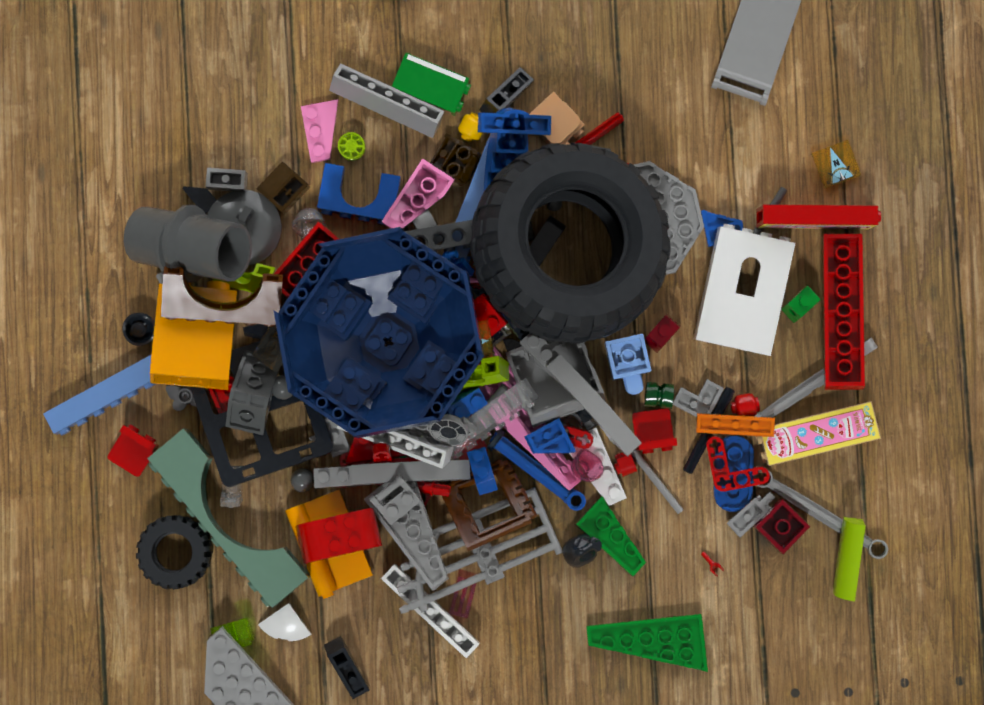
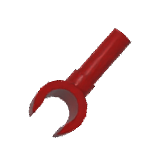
M705 551L701 553L703 558L709 563L710 571L715 576H718L715 573V569L718 567L724 572V568L719 563L711 560Z

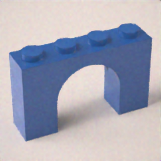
M325 163L317 209L321 211V214L332 216V213L340 214L339 217L351 219V216L359 217V221L370 222L371 219L376 220L377 224L385 225L381 222L398 197L401 176L382 173L375 200L365 207H354L349 205L342 197L345 167Z

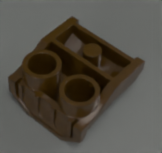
M446 133L444 141L430 164L455 179L454 182L463 186L471 179L477 169L481 154Z

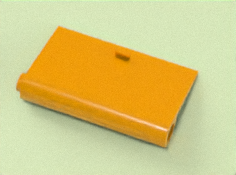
M340 489L285 510L298 545L299 541L295 526L349 513ZM364 550L306 564L318 597L322 596L323 599L333 596V591L373 576Z

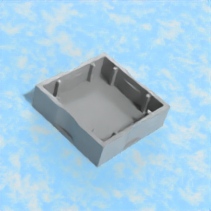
M545 340L606 401L596 371L590 362L585 343ZM523 347L505 352L532 427L584 409L559 382L534 364L533 357Z

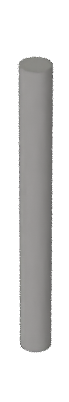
M634 450L631 455L675 512L677 514L682 512L684 509L640 453Z

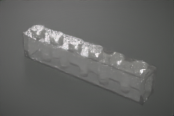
M526 378L467 418L477 427L476 433L469 435L463 444L454 446L451 456L453 460L462 456V451L465 448L469 451L478 445L476 443L478 439L483 441L491 436L490 431L494 428L498 431L506 425L504 421L507 419L512 421L520 416V410L524 409L527 411L535 405L533 401L539 397Z

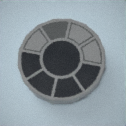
M446 414L440 422L431 423L429 431L437 442L448 446H457L467 440L469 428L466 423L461 422L459 417Z

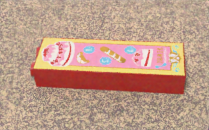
M763 204L756 209V228L871 229L877 226L878 222H881V211H878V206Z

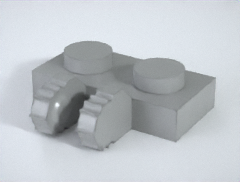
M328 418L324 419L333 444L332 457L334 458L349 452L350 446L344 431L338 429L337 424ZM314 435L309 439L310 441L314 442L316 440V437Z

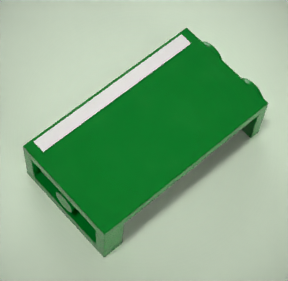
M405 53L392 87L419 100L447 110L453 116H456V113H460L463 108L464 102L462 99L464 94L468 95L471 84H469L468 77Z

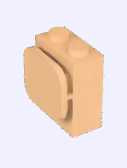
M554 91L529 114L552 116L551 135H540L547 144L558 143L560 145H568L570 140L573 138L578 139L584 133L583 128L585 124Z

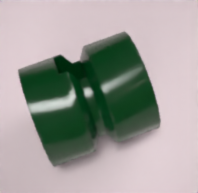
M647 382L644 406L656 407L660 405L661 408L672 409L674 384L663 383L659 386L658 383Z

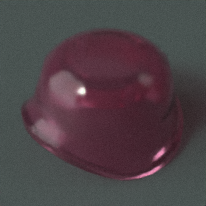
M581 449L571 462L573 475L581 481L593 482L603 475L604 467L602 461L587 449Z

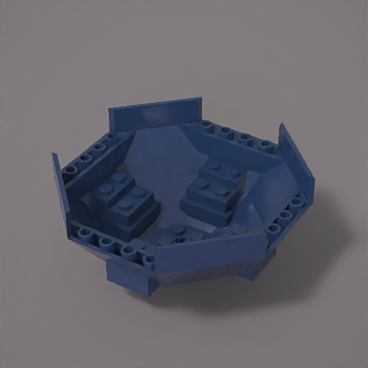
M401 227L320 243L319 245L322 249L280 311L278 313L274 311L288 392L356 438L440 422L484 357L467 270H462L404 232ZM393 338V339H392V342H393L394 344H393L392 346H391V345H388V346L386 347V346H385V345H386V342H385V341H386L387 339Z

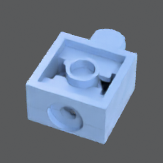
M638 334L606 341L604 344L612 380L623 378L626 392L631 395L639 394L644 387L641 374L651 372L644 335Z

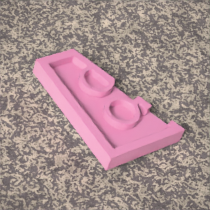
M339 100L301 106L311 163L331 159Z

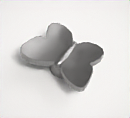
M166 386L165 389L169 398L174 400L173 409L181 411L187 404L196 406L190 387Z

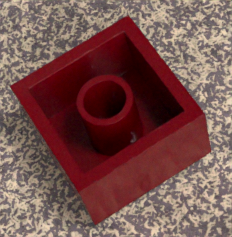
M779 499L768 513L753 526L780 554H784L810 528L783 499Z

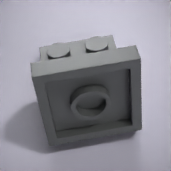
M244 350L230 391L226 427L264 435L273 388L282 364V358Z

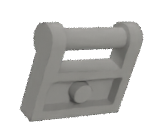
M400 474L395 476V480L379 493L369 497V500L390 525L421 502L419 496ZM401 485L404 490L383 506L380 501Z

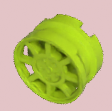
M348 132L339 139L338 150L344 159L356 161L364 155L365 143L359 134Z

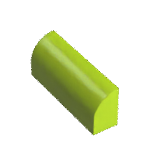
M843 517L833 594L844 600L855 601L866 527L863 519Z

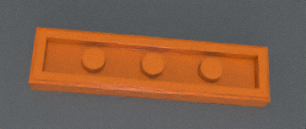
M697 413L696 433L774 437L775 418Z

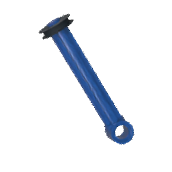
M502 428L489 440L490 443L486 449L489 448L492 451L495 448L562 499L570 509L578 511L585 506L586 499L580 491L574 488L568 490L543 465L504 436L506 431L504 432ZM575 495L581 498V502L577 506L572 505L570 502L571 498Z

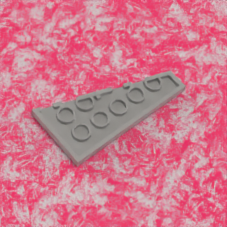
M417 481L407 483L419 496L421 502L392 525L388 523L369 500V497L373 494L376 495L390 484L383 483L364 500L370 508L374 507L375 515L431 590L434 591L448 580L449 577ZM400 485L380 502L383 506L403 491V487Z

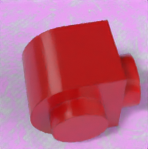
M623 452L615 455L617 463L614 466L618 475L622 473L624 477L637 472L631 454L628 457Z

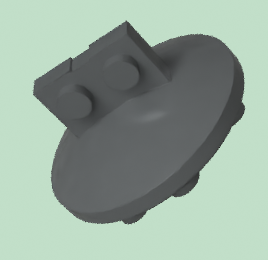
M246 190V192H229L220 197L207 214L214 219L240 223L247 228L252 242V252L248 266L267 259L279 244L282 233L280 215L276 207L258 192Z

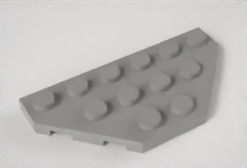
M650 161L634 164L642 172L640 175L649 185H653L659 195L658 201L661 208L666 212L669 225L667 232L671 246L670 259L666 266V275L676 273L704 228L696 189L686 185Z
M223 626L208 638L204 693L215 705H294Z

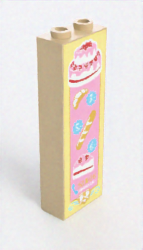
M872 401L776 424L774 437L756 436L757 444H761L763 451L760 452L762 463H766V466L881 439Z

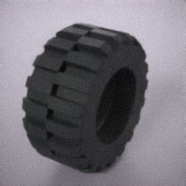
M181 515L158 518L153 523H150L145 531H142L140 541L137 542L136 548H138V553H136V559L139 560L138 567L144 572L143 576L146 579H150L151 583L155 586L173 590L188 587L203 577L211 564L210 558L213 554V551H211V540L208 539L207 531L204 532L198 525V522L193 521L192 518ZM170 534L184 536L192 547L190 562L180 570L166 569L157 558L159 542Z

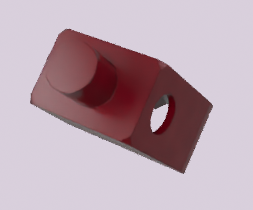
M666 313L644 338L645 343L658 353L681 326Z

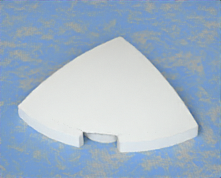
M290 603L258 624L265 633L275 639L297 641L311 635V632L302 619L299 618Z

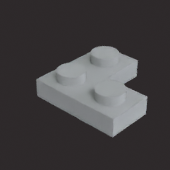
M706 379L698 396L681 387L673 401V405L697 417V413L711 414L724 388Z

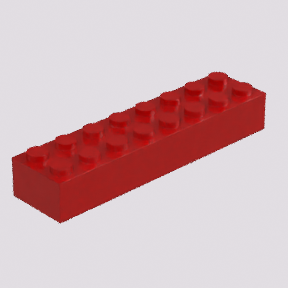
M823 234L824 390H863L865 387L862 234Z

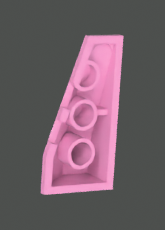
M422 159L381 223L389 228L401 227L403 229L440 200L455 179Z

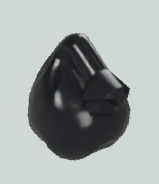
M586 534L576 535L565 542L562 548L564 559L573 568L585 566L594 561L597 552L601 550L602 542L598 538L590 537Z

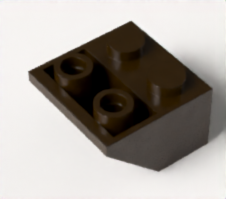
M282 161L258 186L257 190L285 215L309 190L310 186Z

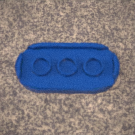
M730 435L722 439L725 445L730 472L754 467V450L747 439L739 435ZM720 442L716 446L715 456L723 455V451L718 452V446H721ZM721 458L715 459L714 467L722 469L725 465L724 460ZM750 471L748 472L750 475V483H753V472ZM738 474L736 477V481L741 485L745 484L748 480L745 474ZM729 475L731 480H724V477H721L717 484L725 488L727 483H731V487H734V475ZM715 486L713 489L716 503L726 511H740L752 499L753 486L730 491H719Z

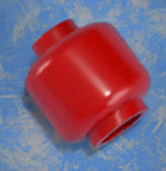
M752 393L736 395L734 402L731 403L732 414L738 416L757 415V412H760L758 397H754Z

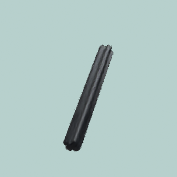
M729 387L724 389L712 414H724L735 393L733 389ZM701 433L683 468L688 474L693 473L707 447L708 439L713 434Z

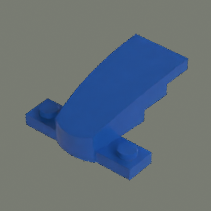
M503 108L496 113H478V132L490 133L485 164L484 191L504 167L521 154L528 152V134L551 135L552 116L529 115L525 111L513 108Z

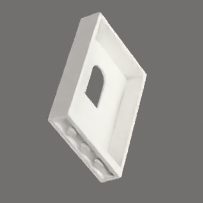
M724 224L723 227L717 228L693 339L771 356L795 243L790 242L791 238L780 236L779 239H775L769 233L761 232L760 235L753 234L754 230L742 228V231L735 230L733 225ZM748 257L756 258L760 263V272L754 297L736 293L741 266Z

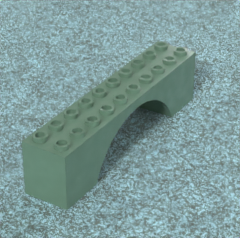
M183 428L147 458L150 461L148 464L155 473L158 472L162 475L161 481L166 487H172L175 491L173 493L175 498L180 503L184 502L187 505L186 511L190 516L197 517L200 521L198 523L200 528L212 535L211 541L217 547H222L225 551L223 553L225 558L237 565L236 571L242 577H247L250 581L248 585L254 592L258 591L262 595L260 599L267 607L271 606L273 608L311 577L287 547L272 550L252 548L231 538L218 525L211 513L206 495L207 473L213 458L189 429Z

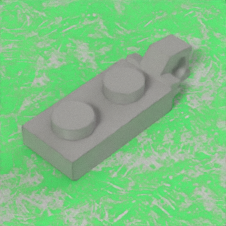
M768 492L763 498L760 495L753 498L727 522L728 526L741 537L768 513V510L771 508L768 504L775 497L771 492Z

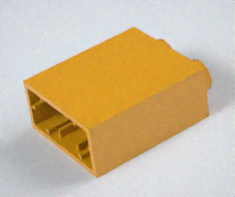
M209 281L206 288L193 287L191 282L188 283L198 295L210 301L220 303L237 301V291L230 290V284L226 282ZM159 283L150 364V383L228 390L234 324H227L223 321L213 323L206 322L205 320L187 321L181 318L169 320L161 317L162 284Z

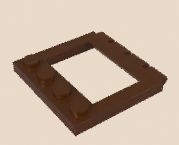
M499 459L490 464L493 474L496 475L516 517L481 533L460 491L476 484L473 472H470V480H456L444 484L451 486V493L448 497L442 496L468 552L531 524V520L537 517L510 460L502 462Z

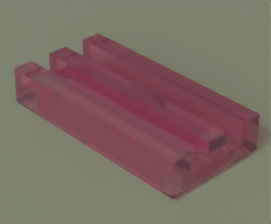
M458 576L457 582H460L467 578ZM477 583L472 585L465 614L461 613L468 587L463 588L457 612L454 611L459 591L454 592L449 614L468 619Z

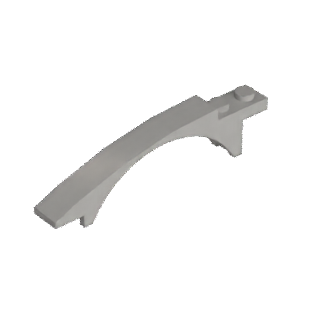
M530 332L520 341V345L533 357L534 364L559 382L592 416L609 440L627 457L642 444L588 382L544 339Z
M450 460L442 469L423 461L314 469L315 489L335 487L339 490L363 485L391 483L398 474L406 482L470 480L469 460Z

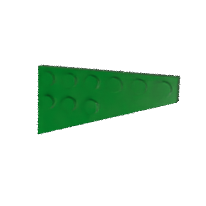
M702 614L586 626L588 646L708 672Z

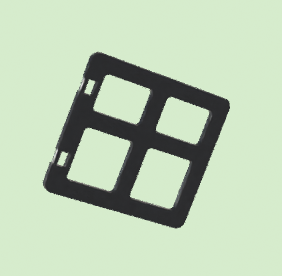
M260 340L232 350L230 368L234 379L244 350L266 354L280 349V344ZM190 387L221 481L226 487H233L327 455L333 449L323 415L304 403L316 437L314 442L275 454L265 428L264 435L253 433L261 459L233 469L220 435V429L226 427L227 411L215 415L205 388ZM294 395L285 400L272 396L269 412L303 401ZM310 448L312 454L301 458L299 452ZM250 468L254 469L255 474L244 477L242 471Z

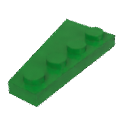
M601 496L576 523V526L586 535L598 538L602 542L601 549L633 577L646 561Z

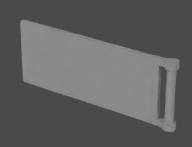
M741 0L711 88L716 90L719 88L760 102V105L766 106L801 0ZM723 76L764 90V93L760 95L722 82L720 78Z

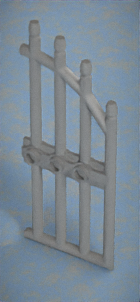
M533 487L525 492L528 498H532L535 505L534 510L537 515L539 514L543 523L542 526L493 547L490 542L472 550L474 555L445 566L447 574L477 562L481 573L427 596L424 595L423 584L426 582L419 572L416 571L415 580L397 588L399 593L416 588L418 599L400 607L401 614L416 608H420L421 613L428 610L427 604L482 580H485L487 585L505 577L503 571L552 550L555 551L556 555L562 553L563 550L536 488ZM507 499L471 513L480 533L514 518L511 517L485 529L480 521V518L510 506ZM454 521L433 529L436 541L441 534L456 529ZM545 532L547 533L551 543L499 565L495 556L496 553ZM462 539L440 547L439 550L441 555L465 546ZM410 561L400 565L402 571L414 567Z

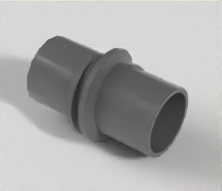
M183 205L176 211L149 206L140 207L132 213L124 230L123 242L125 252L132 261L159 267L162 273L164 266L171 270L175 267H184L185 278L188 283L197 282L203 277L235 281L243 275L251 258V236L245 226L240 223L214 219L206 215L204 210L196 205Z

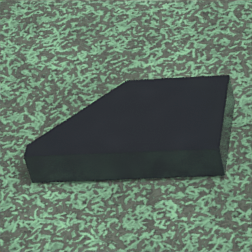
M186 186L182 188L195 205L204 210L206 215L217 201L207 188Z

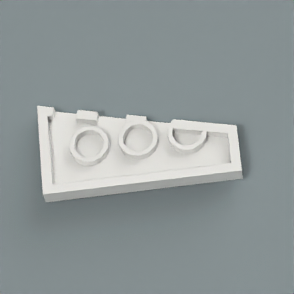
M597 428L589 430L594 437L592 446L587 449L574 446L576 452L569 454L610 506L627 497ZM584 435L583 437L577 436L576 438L582 440V444L584 445L587 442H590V440L587 438L588 435Z

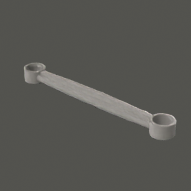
M872 337L864 342V356L878 347ZM824 368L755 416L774 417L811 394L814 389L824 385Z
M770 471L768 483L766 485H756L761 488L768 487L794 506L841 534L843 519L799 492L775 480ZM864 534L863 547L867 548L868 554L876 559L884 558L888 553L887 544L883 540H872ZM875 542H880L884 545V552L879 556H875L871 551L872 544Z

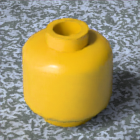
M473 112L465 114L458 126V131L462 134L461 138L471 142L472 139L479 140L483 132H478V114Z

